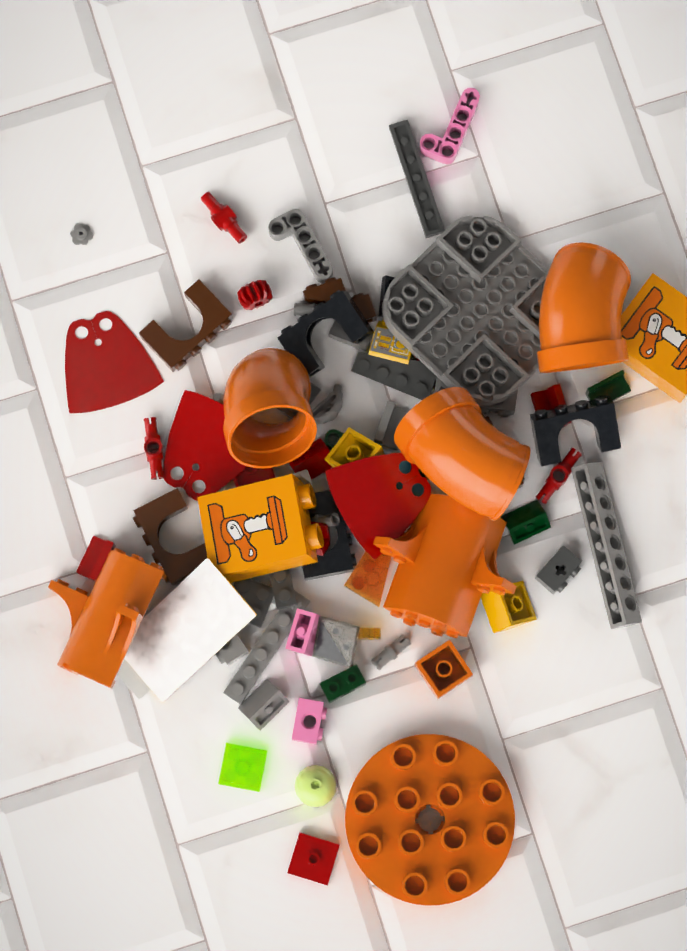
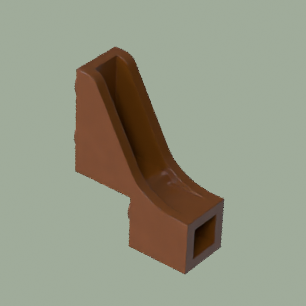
M332 277L325 280L324 284L307 286L306 290L303 291L304 300L310 304L315 302L317 305L321 302L326 303L331 299L330 296L338 290L346 291L342 279ZM359 293L352 296L367 322L377 321V315L369 293L365 295Z

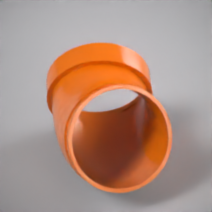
M579 242L568 244L556 253L545 280L540 303L539 338L541 351L537 352L540 373L592 368L629 360L627 341L622 339L621 314L623 303L631 284V275L623 260L612 251L596 244Z
M278 348L260 349L244 357L229 375L223 398L225 416L223 432L230 455L237 462L245 466L272 468L287 464L304 454L315 440L317 426L311 406L309 405L311 395L310 377L302 362L293 354ZM285 407L299 410L292 419L279 424L263 423L251 417V415L270 408Z
M450 387L433 393L416 404L403 417L395 430L394 442L407 461L416 464L439 489L465 507L495 521L504 513L522 481L530 458V447L520 444L517 440L505 435L491 425L481 415L480 406L467 389Z

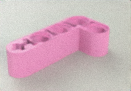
M467 88L463 91L443 138L433 134L422 136L419 148L422 155L443 164L454 162L479 104L480 95L475 88ZM470 97H472L473 99L471 100L469 107H467V100ZM465 114L468 118L460 120L457 116ZM458 132L460 137L453 138L450 136V133ZM431 142L434 147L428 149L424 147V144ZM444 150H450L453 154L450 156H445L442 152Z

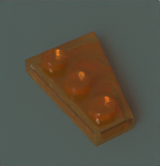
M365 551L344 584V587L379 608L392 556L382 553L374 560Z

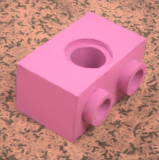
M297 608L285 649L312 657L318 637L320 620L323 621L324 617Z
M299 698L292 741L317 745L318 740L322 741L324 728H320L321 719H326L327 713L324 702ZM306 717H314L316 724L313 727H306L304 725Z

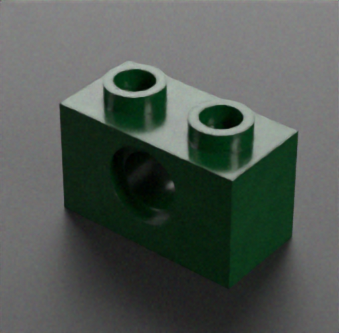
M355 664L319 684L330 704L365 686L366 681L358 665Z

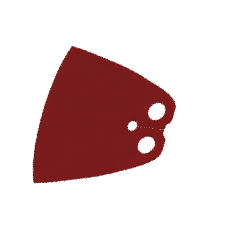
M111 311L98 313L91 320L80 319L70 324L65 347V380L69 413H86L113 407L135 399L164 382L142 344L125 323ZM107 318L111 320L112 327L110 330L103 331L100 329L99 323L102 319ZM83 326L87 328L88 335L86 338L79 339L76 337L75 331L78 327ZM96 339H100L102 341V344L100 346L95 345Z
M185 390L169 433L163 463L164 480L174 488H183L187 496L198 501L197 497L218 492L247 467L237 462L229 453L223 432L225 421L223 404L199 393ZM195 463L199 465V469L197 471L193 470L192 468L193 464ZM174 467L183 469L184 475L179 480L171 477V470ZM197 480L205 483V490L202 493L193 491L192 485Z
M402 453L367 457L325 471L331 494L344 521L360 545L374 560L382 554L380 548L373 544L375 537L399 538L424 508L432 492L429 482L420 475L416 464L410 463L411 471L407 474L400 471V463L407 461ZM398 482L402 483L403 485L402 489L400 490L396 488V484ZM416 483H420L424 487V493L421 496H415L412 493V486Z

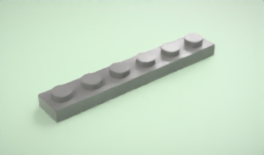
M295 590L297 605L280 609L223 692L240 705L290 633L297 608L305 610L311 602Z

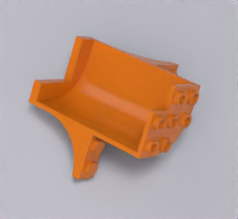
M431 494L424 508L402 536L396 539L375 537L373 544L380 548V552L394 557L393 560L399 563L383 607L390 611L391 616L403 619V623L414 627L415 624H418L421 627L431 629V633L437 636L446 634L452 638H458V636L467 637L482 593L489 594V592H494L499 595L515 593L517 586L500 576L496 564L497 550L507 522L500 517L493 521L485 515H480L460 504L449 495Z
M115 548L114 551L111 550L89 596H87L88 592L77 587L76 590L69 588V583L58 579L57 582L51 580L48 588L65 601L72 621L71 634L57 666L112 689L116 682L114 679L160 580H165L167 577L164 569H162L163 567L154 562H151L149 565L145 563L144 558L133 553L130 557L126 555V552Z

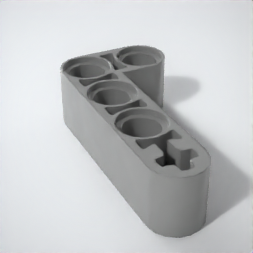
M292 209L270 221L268 225L270 237L275 241H281L292 235L315 279L319 283L324 284L325 280L333 277L332 265L301 210ZM293 217L301 219L298 224L290 222ZM275 226L283 228L280 233H275L272 229ZM303 234L311 237L308 241L300 240V236ZM311 252H318L320 256L312 259L309 257V254ZM320 264L322 265L323 270L327 272L326 276H324L323 273L320 274Z

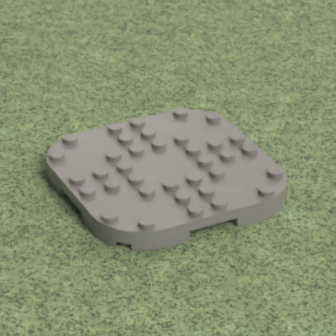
M470 215L452 223L424 253L392 280L383 299L382 313L384 322L391 334L447 387L465 388L478 405L485 406L498 404L508 399L539 369L537 352L541 351L539 338L540 303L549 270L520 244L522 240L502 222L489 216L473 217V215Z

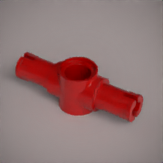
M209 191L202 195L201 201L211 211V219L218 229L229 232L238 244L243 243L248 236L237 224V216L227 204L225 206L222 203L220 204Z
M150 417L151 424L149 418L143 419L146 432L144 450L147 462L150 464L151 480H157L156 473H158L159 479L164 478L162 468L164 448L161 443V436L158 435L157 418ZM152 444L159 445V450L155 453L148 451Z
M571 447L562 462L552 468L545 480V485L535 496L536 499L540 500L544 495L541 501L543 504H547L553 493L566 483L572 472L571 468L582 456L579 451L573 456L576 449ZM556 471L562 472L564 479L556 480L553 473Z

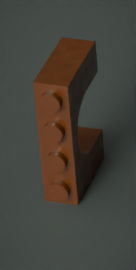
M200 279L184 292L185 298L203 317L201 330L196 336L188 340H176L170 337L154 319L139 332L140 338L172 372L176 369L178 371L187 364L186 360L188 358L198 355L202 350L201 347L206 342L208 344L217 337V332L221 329H227L232 323V313Z
M178 488L133 510L136 516L132 517L137 528H143L145 534L142 537L147 547L152 546L154 552L151 555L155 563H161L167 576L165 582L170 581L172 586L183 581L207 559L205 543L182 554L170 553L160 545L159 532L162 525L168 519L188 510Z

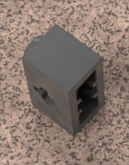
M563 545L536 575L535 579L553 595L556 591L561 593L568 585L566 580L571 575L574 578L582 569L579 566L582 561ZM564 568L563 574L558 576L556 574L557 569Z

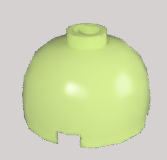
M307 766L296 777V795L307 806H324L332 800L336 793L335 777L324 766Z

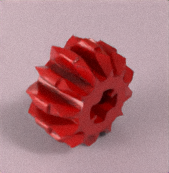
M266 280L252 281L241 287L237 292L238 300L244 310L258 309L264 306V304L269 303L273 298L272 290Z

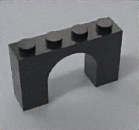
M338 290L330 296L331 299L329 301L316 305L312 313L309 315L304 314L298 318L297 324L284 328L281 331L282 334L277 337L285 351L293 354L302 362L310 378L325 368L311 343L313 329L319 322L329 318L336 320L342 326L351 342L359 344L374 333L360 309L346 291Z
M602 395L594 400H580L572 405H558L555 409H541L533 414H529L537 459L541 467L561 462L558 445L559 433L568 422L577 419L587 420L594 425L596 442L601 453L621 448L615 405L610 396Z
M330 490L315 492L316 507L309 509V515L311 518L317 514L337 513L340 518L339 525L335 526L338 533L337 541L333 548L324 553L323 556L317 555L318 562L302 566L305 581L354 572L353 566H357L355 553L351 554L349 546L353 545L351 533H346L345 526L347 524Z

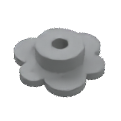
M80 223L75 224L74 230L70 232V236L73 237L72 242L75 245H87L88 240H92L94 236L88 225L83 226Z

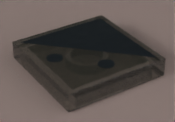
M320 616L312 657L352 667L360 626Z

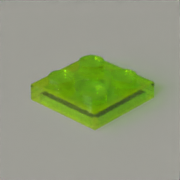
M226 743L218 784L260 792L268 750Z

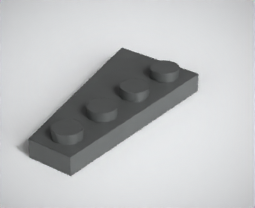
M358 352L351 369L354 373L420 400L430 395L437 377L419 360L410 359L409 364H404L363 352Z

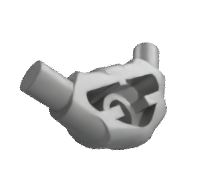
M335 384L333 392L329 393L312 410L316 424H325L333 421L338 416L342 408L343 398L342 386L340 384Z

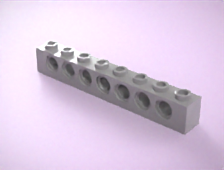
M593 462L571 468L610 628H624L641 623L642 619L602 462Z

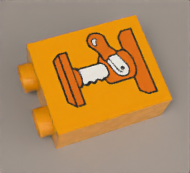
M652 273L621 315L622 339L627 341L629 360L623 363L681 403L687 395V297Z
M289 474L197 497L207 558L215 564L230 583L318 562L316 549L324 547V540L319 524H311L309 509L316 507V496L310 483L304 484L295 475Z

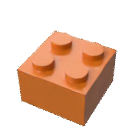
M448 640L414 664L437 700L473 676V673L451 640Z

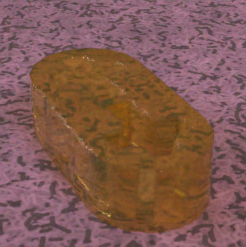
M341 628V639L380 640L381 629Z

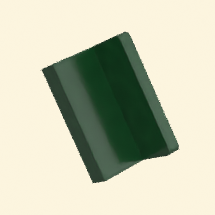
M624 370L589 387L585 392L588 400H594L598 396L605 395L610 396L615 401L630 393L631 389L624 378Z
M534 500L501 516V519L507 522L506 528L514 545L551 528L547 513L538 500Z

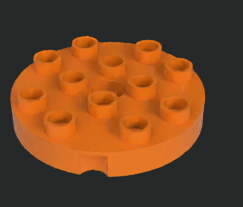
M421 734L409 736L387 745L373 755L363 766L355 778L348 795L345 828L348 844L356 863L374 885L401 901L416 905L434 906L450 904L471 896L489 883L497 874L506 860L512 845L515 829V811L512 796L504 777L484 753L457 738L437 734ZM427 805H431V808L437 810L440 816L444 817V821H441L440 826L433 831V834H429L428 831L420 827L419 823L415 822V819H418L420 812L426 809Z

